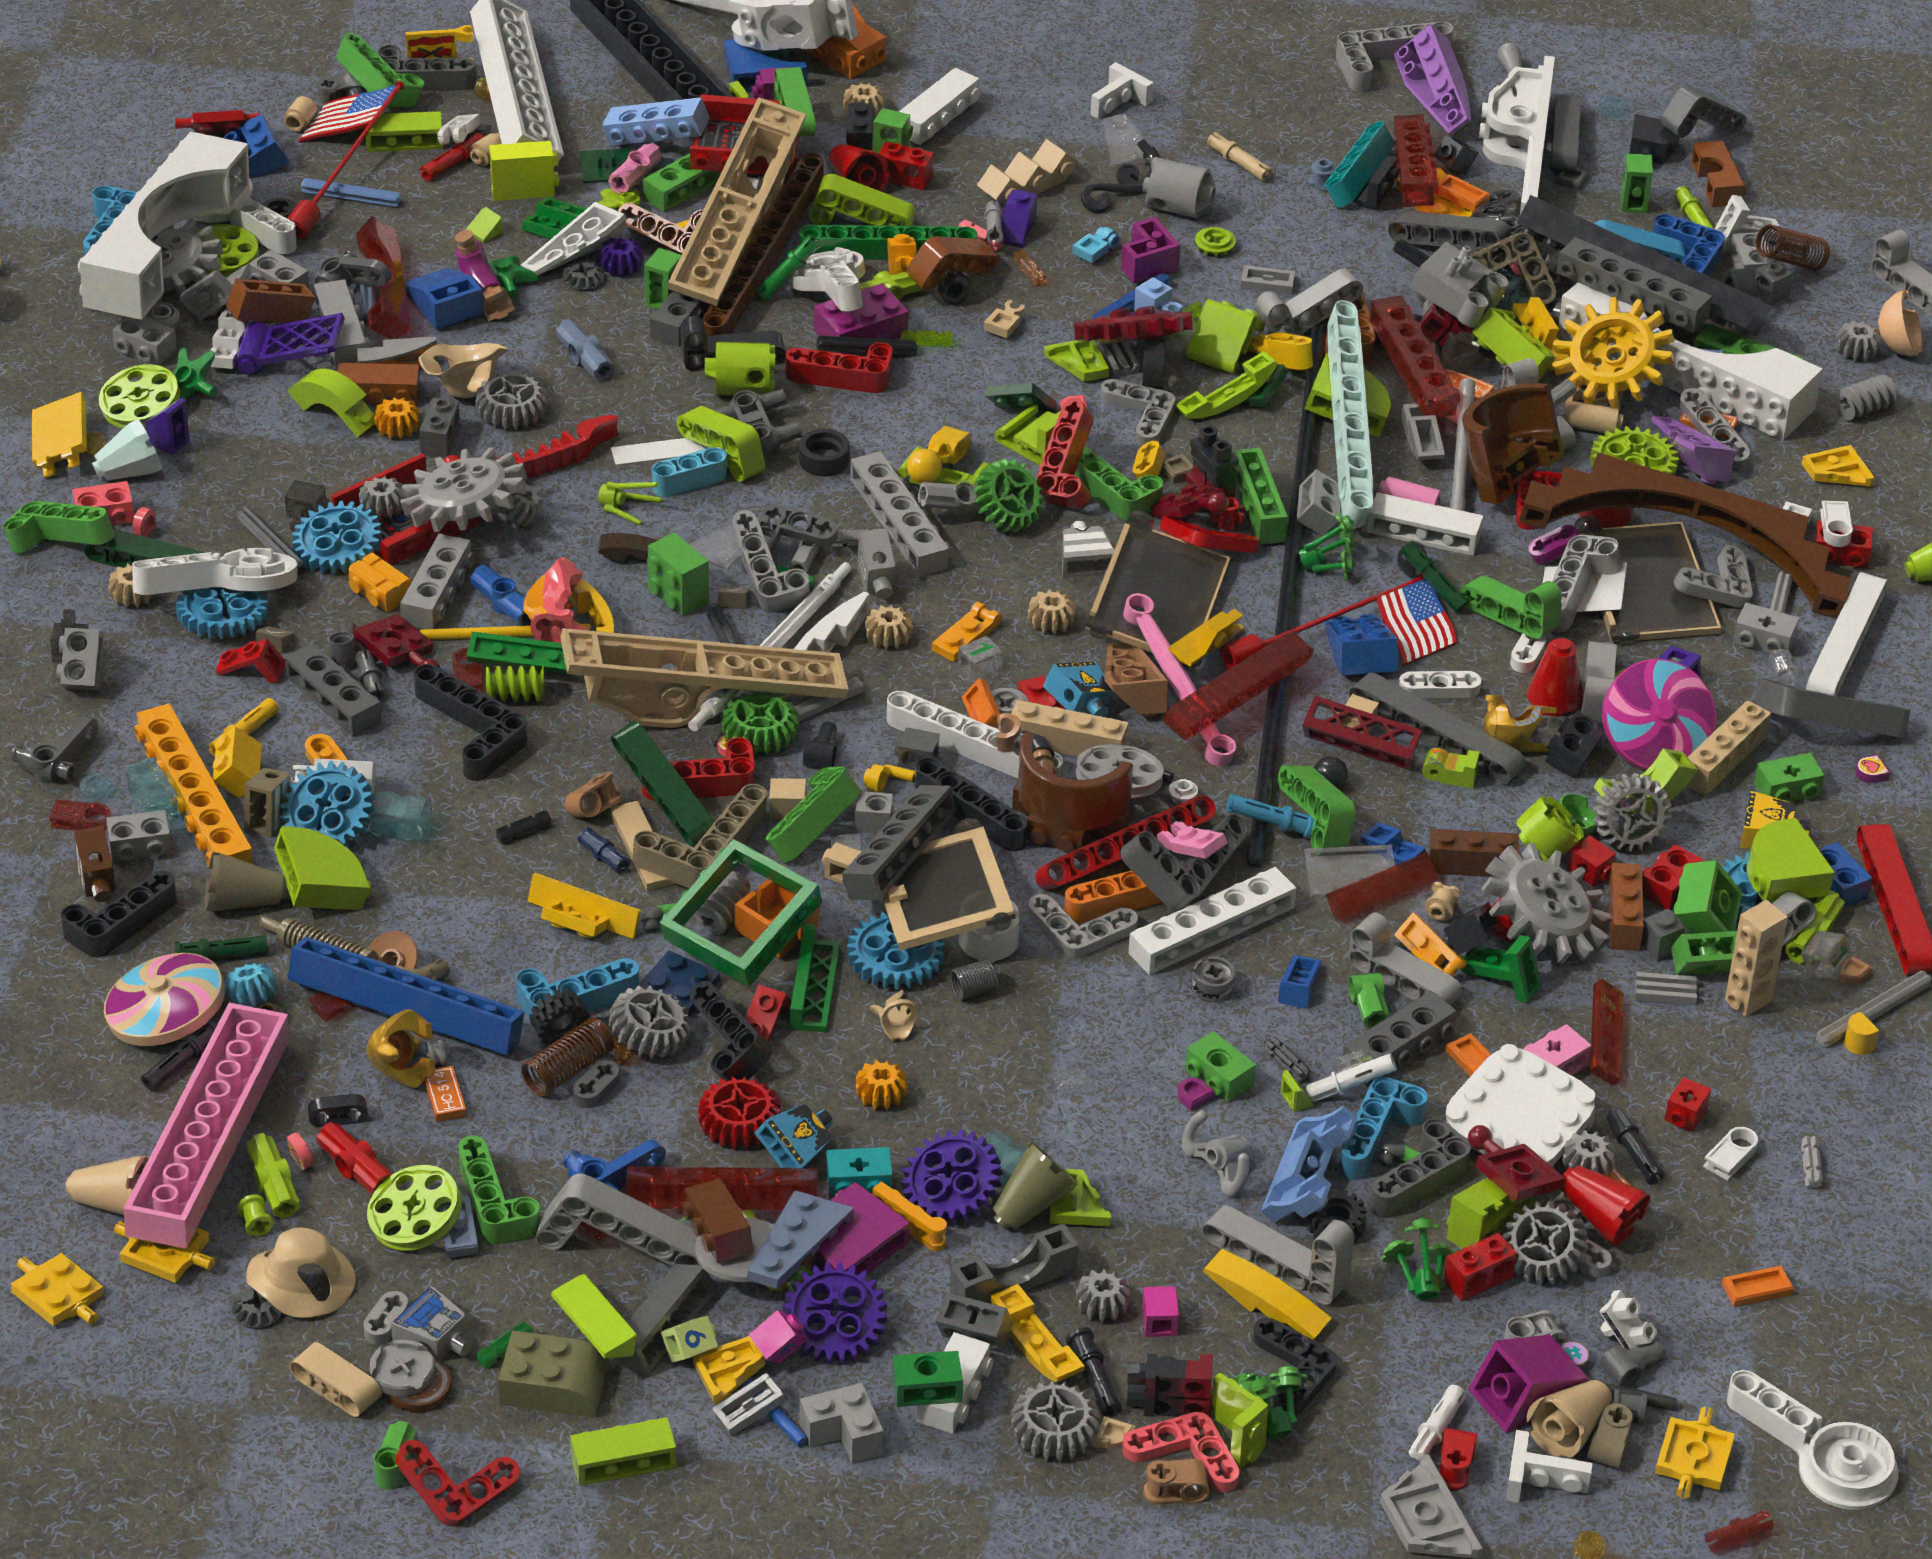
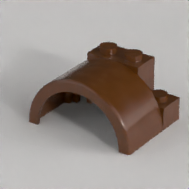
M1520 384L1493 391L1474 401L1463 414L1462 422L1471 458L1468 460L1472 483L1478 486L1481 502L1498 505L1514 493L1513 485L1539 466H1551L1564 456L1549 384ZM1533 436L1528 443L1517 441L1519 438Z
M1024 732L1020 742L1018 782L1013 788L1012 809L1023 814H1029L1027 819V840L1070 853L1086 846L1093 834L1106 837L1129 827L1133 778L1132 763L1122 761L1110 773L1093 779L1076 780L1060 777L1050 773L1036 761L1031 748L1035 735Z

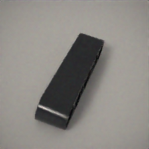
M924 757L916 762L915 789L920 785L951 786L957 809L953 816L973 829L984 827L987 838L1008 851H1020L1026 846L1027 819L1022 814L935 758Z

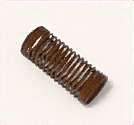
M1772 224L1763 226L1755 240V248L1760 256L1814 271L1822 269L1830 256V246L1825 239ZM1772 239H1773L1772 246H1771V250H1772V253H1771V251H1770V244H1771V241H1772ZM1776 240L1775 250L1773 251V245ZM1823 248H1824L1823 258H1822L1821 262L1819 263V261H1820V259H1821V257H1822Z
M594 1017L587 1019L580 1026L565 1034L564 1037L549 1045L548 1048H544L543 1051L525 1061L521 1066L523 1080L536 1095L547 1096L558 1086L566 1083L567 1080H570V1078L577 1075L583 1069H586L587 1066H590L599 1058H602L603 1055L612 1051L614 1048L612 1033L601 1020ZM590 1027H592L600 1035L605 1044V1048L603 1047L599 1037L593 1032V1030L590 1029ZM584 1040L587 1042V1044H588L589 1047L591 1048L592 1052H591V1051L589 1050V1048L586 1046ZM580 1043L584 1046L588 1054H586V1052L582 1049ZM576 1046L580 1049V1051L582 1052L583 1056L579 1053V1051L577 1050ZM572 1049L576 1052V1054L578 1055L579 1059H578V1058L576 1057V1055L573 1053ZM564 1054H565V1055L567 1056V1058L569 1059L571 1065H570L569 1062L566 1060ZM560 1057L563 1059V1061L565 1062L566 1066L562 1063ZM528 1065H530V1069H531V1072H532V1075H533L534 1079L536 1080V1082H537L543 1089H541V1088L534 1082L533 1078H532L531 1075H530V1072H529V1069H528ZM533 1068L536 1069V1072H537L539 1078L543 1081V1083L545 1084V1086L542 1085L541 1082L538 1080V1078L536 1077V1075H535V1073H534Z

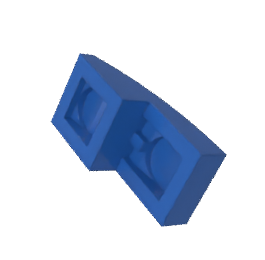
M1377 822L1360 837L1361 842L1376 855L1407 872L1413 870L1427 858L1425 847L1402 840L1400 829Z

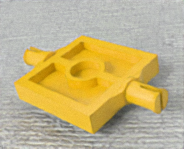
M119 1221L115 1226L114 1233L126 1237L125 1223ZM200 1228L196 1229L187 1249L126 1237L129 1238V1241L120 1252L121 1262L173 1283H176L191 1265L195 1264L211 1270L215 1263L214 1257L200 1253L209 1242V1232Z
M60 1253L42 1265H35L26 1256L18 1260L16 1266L26 1274L11 1283V1293L48 1323L55 1326L61 1321L74 1316L81 1317L88 1325H93V1323L97 1322L99 1315L91 1310L89 1305L104 1295L103 1286L65 1255Z
M1702 1407L1698 1421L1670 1418L1655 1474L1680 1480L1676 1491L1680 1498L1684 1488V1499L1690 1497L1693 1484L1720 1491L1735 1434L1719 1430L1710 1425L1714 1415V1411L1711 1408L1708 1409L1707 1416L1705 1417L1707 1407Z

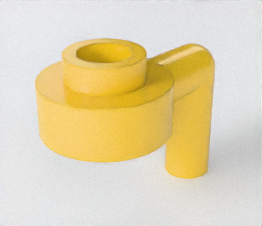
M874 764L871 769L868 768L866 770L863 784L867 786L868 792L882 793L888 777L914 782L915 771L892 765L882 766Z

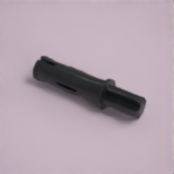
M1610 1109L1606 1120L1616 1133L1617 1142L1621 1145L1623 1144L1643 1174L1647 1184L1658 1183L1651 1171L1660 1180L1665 1177V1173L1640 1138L1638 1127L1630 1123L1622 1109Z

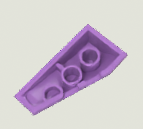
M1652 415V423L1664 438H1668V443L1673 444L1674 450L1678 451V455L1689 469L1701 476L1700 480L1711 484H1716L1717 480L1728 482L1737 453L1736 450L1674 418Z

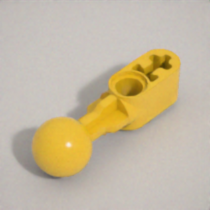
M1288 333L1260 334L1258 337L1252 336L1247 352L1251 351L1257 354L1265 351L1276 360L1277 364L1285 365L1286 368L1303 370L1313 366L1312 339Z
M948 426L942 427L932 436L928 449H919L909 457L907 471L910 477L921 484L923 482L935 481L941 473L942 465L946 463L955 465L966 455L971 445V433Z

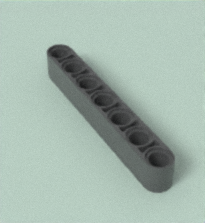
M1368 673L1349 690V697L1354 694L1378 702V716L1421 729L1423 734L1420 741L1433 748H1441L1448 753L1467 755L1468 750L1479 751L1478 772L1501 785L1508 784L1526 767L1525 757L1517 749L1378 674Z

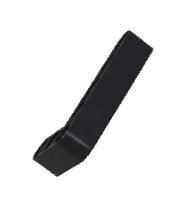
M423 664L414 670L415 696L419 700L480 734L462 750L463 774L467 779L472 781L485 779L527 744V722L525 716L434 665Z

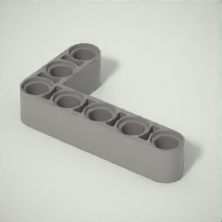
M1431 22L1342 32L1337 37L1336 60L1349 87L1357 92H1365L1371 88L1373 72L1371 61L1395 59L1393 54L1430 24L1445 35L1452 46L1453 26L1448 22Z
M575 1174L570 1177L544 1211L535 1237L537 1244L543 1249L559 1250L583 1221L672 1267L675 1264L700 1266L695 1256L697 1236L693 1228L585 1174Z
M1230 1206L1220 1207L1202 1227V1234L1209 1243L1253 1263L1290 1287L1323 1305H1329L1349 1283L1354 1233L1343 1221L1333 1220L1314 1240L1312 1250Z

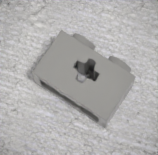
M1745 602L1736 622L1733 643L1787 658L1796 638L1799 617Z

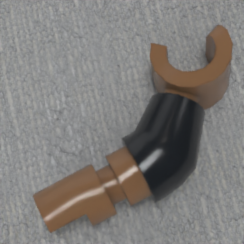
M1010 713L1000 714L997 718L998 730L1001 733L996 736L998 751L1011 752L1017 750L1019 752L1024 732L1034 734L1035 737L1031 746L1034 758L1044 769L1056 774L1053 764L1055 753L1050 741L1042 735L1026 730L1022 731L1021 722L1017 716Z

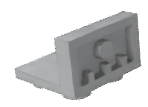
M246 264L227 278L216 269L182 292L179 300L200 320L208 315L213 317L228 302L235 278L248 279L247 275L251 267Z

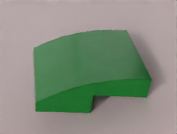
M546 197L536 203L535 213L523 220L522 230L552 239L587 208Z

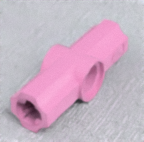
M654 143L644 144L638 151L630 152L627 160L610 175L608 182L611 185V190L620 194L621 192L629 191L634 185H640L644 176L662 159L663 155L660 152L659 146Z

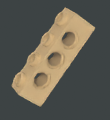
M1747 700L1688 756V759L1695 765L1698 771L1686 787L1707 796L1767 738L1772 712Z
M1768 900L1740 914L1725 1000L1733 1009H1737L1745 1017L1771 1003L1788 916Z

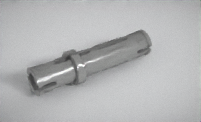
M993 200L986 204V211L984 213L986 217H984V221L987 225V240L993 243V239H995V244H997L1003 238L1002 218L1004 213L1000 202L996 201V205H993Z

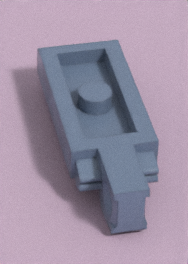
M468 1196L462 1197V1208L459 1218L452 1229L443 1237L447 1258L479 1254L471 1201ZM446 1202L441 1204L439 1206V1212L446 1211L448 1208H450L451 1203Z

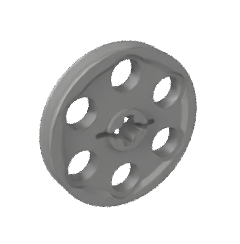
M1106 744L1088 748L1078 756L1076 777L1078 780L1098 778L1116 769L1122 761L1132 763L1131 799L1149 796L1160 789L1164 769L1162 763L1155 756L1144 750L1126 745Z

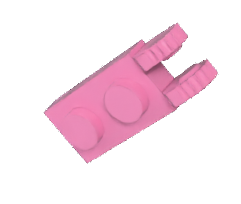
M1178 821L1173 823L1170 828L1175 837L1168 831H1162L1157 835V839L1168 850L1204 859L1228 843L1224 833L1194 828L1192 826L1187 827L1183 822Z

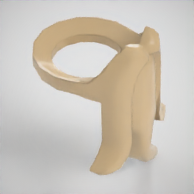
M903 990L887 999L884 1009L878 1005L870 1006V1010L879 1016L882 1029L892 1041L897 1039L905 1041L918 1017L916 1005L910 1000L901 999L904 993ZM903 1005L901 1006L900 1011H898L897 1006Z

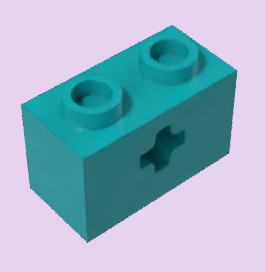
M889 1147L827 1150L826 1173L829 1198H834L840 1190H845L854 1182L872 1195L873 1188L881 1181L892 1189Z

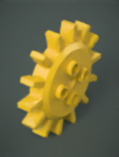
M1616 297L1610 298L1609 313L1600 316L1597 315L1596 310L1590 304L1585 305L1586 317L1589 320L1581 327L1569 319L1564 322L1566 331L1574 336L1572 342L1554 340L1553 342L1555 353L1570 355V358L1552 363L1556 376L1575 371V374L1568 379L1575 384L1576 389L1582 384L1587 386L1583 393L1585 404H1592L1600 391L1607 392V399L1611 408H1617L1618 392L1630 389L1632 396L1638 402L1643 400L1642 390L1639 386L1640 382L1646 378L1659 386L1664 383L1661 373L1653 369L1655 363L1674 365L1675 361L1671 351L1657 350L1659 346L1675 342L1671 329L1655 334L1652 333L1653 330L1664 323L1663 315L1659 310L1643 321L1640 317L1644 312L1642 300L1639 299L1632 305L1629 313L1620 312V306ZM1610 343H1616L1615 345L1608 346ZM1616 352L1622 354L1617 360L1612 361L1608 359L1610 354ZM1633 352H1637L1635 356H1630Z

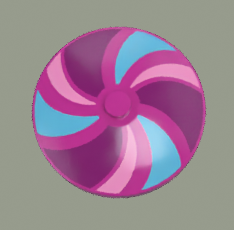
M1649 659L1628 667L1611 683L1603 701L1602 722L1608 741L1617 754L1632 766L1646 771L1654 763L1663 748L1681 751L1688 757L1715 731L1716 709L1706 684L1692 670L1671 660Z

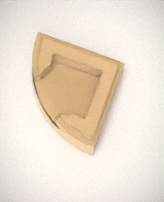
M1104 1416L1099 1426V1433L1095 1435L1093 1447L1114 1448L1120 1446L1123 1443L1124 1435L1131 1430H1135V1426Z

